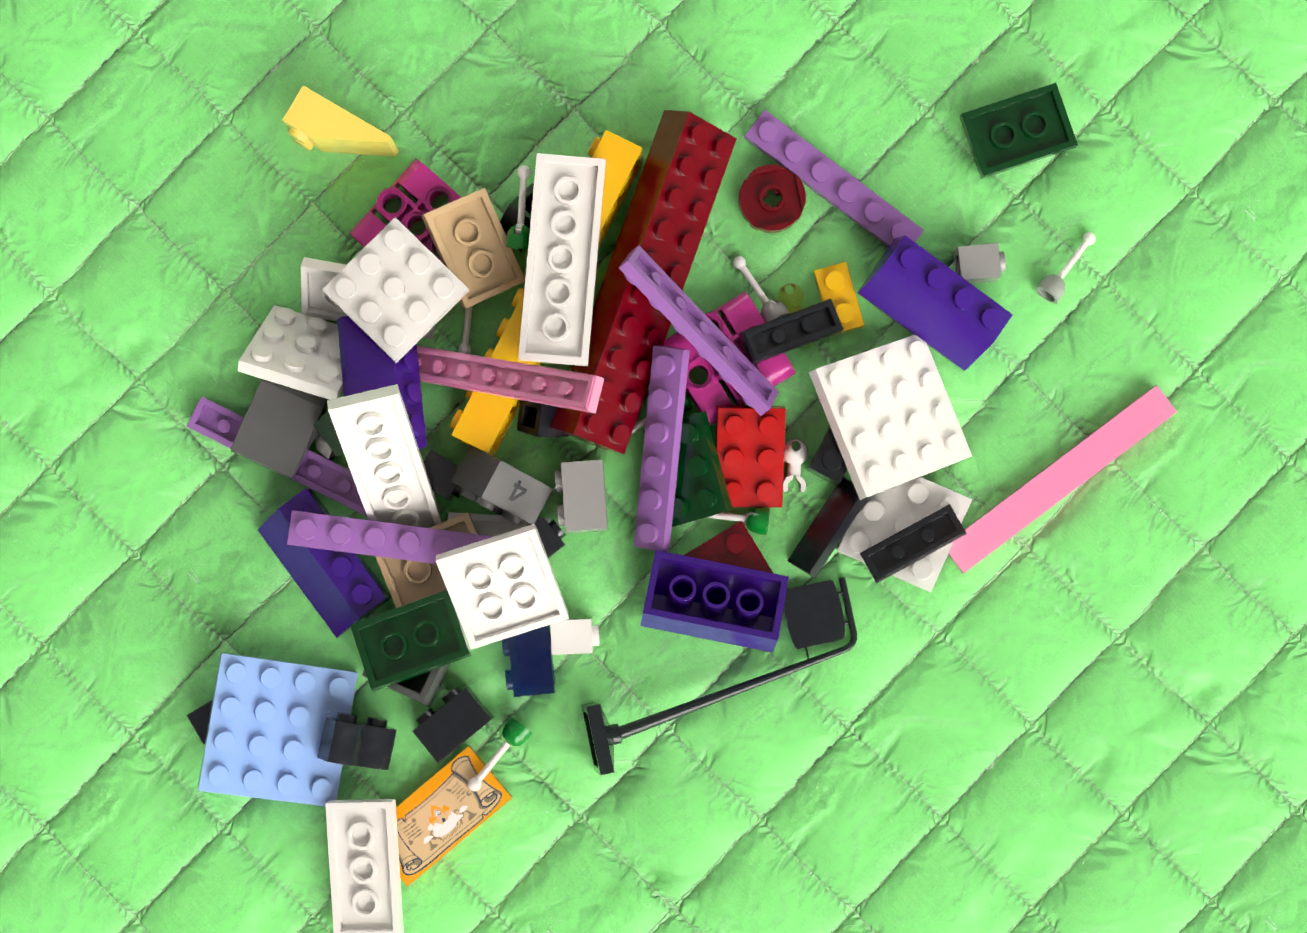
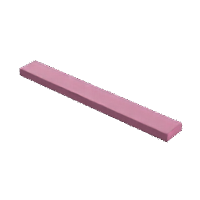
M417 346L420 382L596 413L604 382L602 377Z
M1157 385L967 527L965 529L967 535L953 542L948 554L962 574L967 572L1177 413V410Z

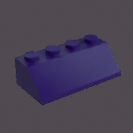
M906 235L893 240L857 292L963 371L968 369L995 342L1013 315Z
M348 316L338 318L337 325L344 396L398 384L418 448L420 450L426 447V426L424 422L417 344L395 363Z
M305 488L278 508L263 523L258 532L335 637L338 638L351 628L350 625L360 622L392 597L360 554L287 545L292 510L331 515L314 491Z
M655 550L640 626L773 653L779 638L789 577Z

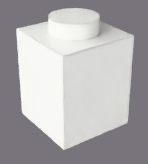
M569 619L550 624L551 655L593 653V646L600 645L599 625L592 626V619Z

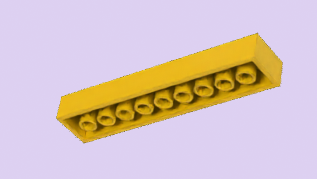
M605 130L602 138L595 137L588 152L590 158L606 159L598 250L643 163L642 147ZM520 287L512 301L511 305L514 306V312L510 320L504 318L498 328L496 336L499 337V342L494 350L489 348L484 357L540 366L542 362L518 360L524 299L523 288ZM467 390L465 397L469 401L464 411L458 409L450 424V428L453 429L451 435L458 441L494 457L520 406V400Z

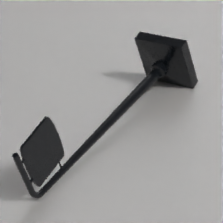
M845 577L839 578L841 592H837L832 580L790 588L786 591L784 611L789 633L795 648H805L806 660L621 726L617 723L609 724L599 703L582 704L581 707L595 772L599 775L614 773V745L621 744L625 738L850 651L856 644L857 630ZM839 595H842L845 611L848 620L846 622H844L843 611ZM845 625H849L851 639L847 645L809 658L807 647L843 640L845 638Z

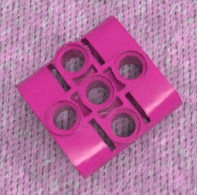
M415 159L390 188L383 190L379 194L376 204L349 234L365 247L387 226L375 216L376 213L381 215L388 223L397 218L410 231L415 221H423L421 215L434 210L432 204L438 196L448 197L449 203L462 197L422 162ZM401 186L410 196H412L417 201L416 204L398 188ZM391 199L402 201V206L396 213H388L385 210L387 202ZM428 229L421 235H414L435 255L436 247Z
M744 291L705 315L748 359L738 334L766 322L749 295ZM721 312L723 318L725 319L726 323L733 332V336L718 313ZM677 332L665 339L663 346L690 350L686 391L699 412L707 413L710 426L716 423L717 405H733L719 382L722 381L736 405L746 404L742 396L720 377L719 372L697 353L695 347L682 334ZM785 353L754 365L774 387L795 374V370ZM692 369H704L708 375L707 381L701 385L692 383L689 379V373Z

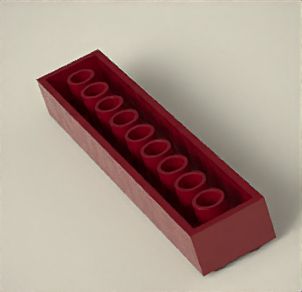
M664 110L593 307L588 366L572 365L571 368L572 372L604 378L596 413L557 407L550 426L552 429L620 454H625L650 384L653 346H663L671 322L650 304L648 298L635 285L626 279L619 267L629 252L639 245L683 291L737 138L689 111Z

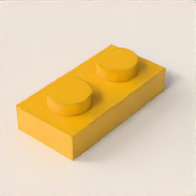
M842 262L814 270L813 275L821 302L828 299L832 300L844 330L837 334L864 327L865 324L847 263Z

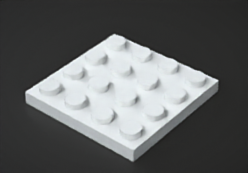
M917 335L897 340L809 372L860 500L972 457L929 347Z

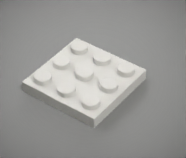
M394 218L322 291L397 363L469 292V289L397 218Z
M274 305L239 359L238 371L329 400L339 398L343 391L338 325L325 321L322 318L303 315L290 308Z
M922 477L868 497L847 529L838 552L865 564L860 555L861 552L949 504L962 524L972 499ZM953 542L892 576L931 593Z
M535 524L436 555L437 566L471 649L569 619L567 607Z

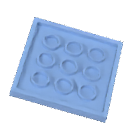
M221 653L198 791L325 806V803L329 800H337L343 764L327 762L317 757L326 717L337 718L338 712L351 714L358 673L355 671Z

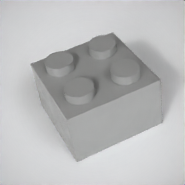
M603 461L561 462V470L555 471L556 491L563 493L564 504L557 505L558 525L560 527L565 526V532L608 531Z

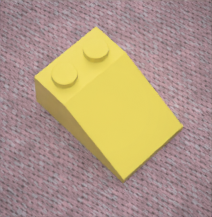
M302 86L282 119L289 129L287 134L294 138L293 141L308 151L315 147L321 152L392 157H396L399 153V149L391 136L305 86Z

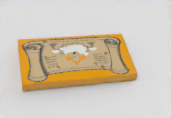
M470 745L396 807L400 878L407 887L513 798L491 770L481 781L482 785L478 791L469 789V780L477 777L486 765Z

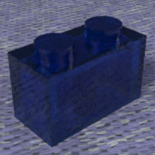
M550 625L502 640L504 656H510L511 670H505L507 690H513L514 697L556 692L553 655H551Z

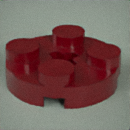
M774 164L764 165L753 170L744 180L739 192V208L742 216L753 229L766 233H778L789 229L800 219L806 203V192L800 178L791 171L786 170L785 167ZM773 190L775 195L781 196L782 200L777 202L776 207H770L767 203L764 204L763 198L767 197V191Z

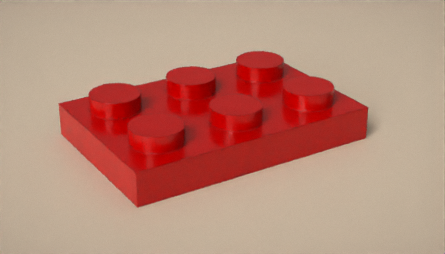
M717 405L716 450L732 507H782L785 406H771L767 412L760 416L753 407L748 405Z

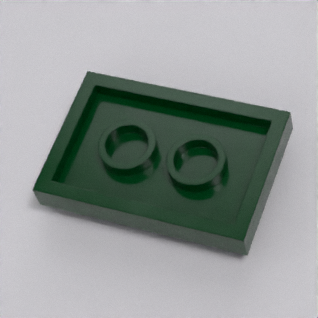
M1057 83L960 115V120L981 179L1078 146Z
M699 412L683 418L672 527L733 510L706 412Z
M447 590L350 625L372 691L380 690L472 656Z

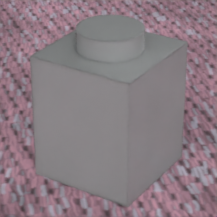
M998 243L957 247L953 252L955 272L971 284L997 281L1002 276V272L1006 270L1005 254L1003 251L999 252Z

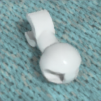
M792 439L785 443L784 461L788 463V473L783 479L784 492L788 491V483L793 479L794 475L800 485L799 491L805 492L806 483L801 477V464L807 459L808 448L804 442L798 439ZM794 441L799 443V447L796 450H793L791 445Z

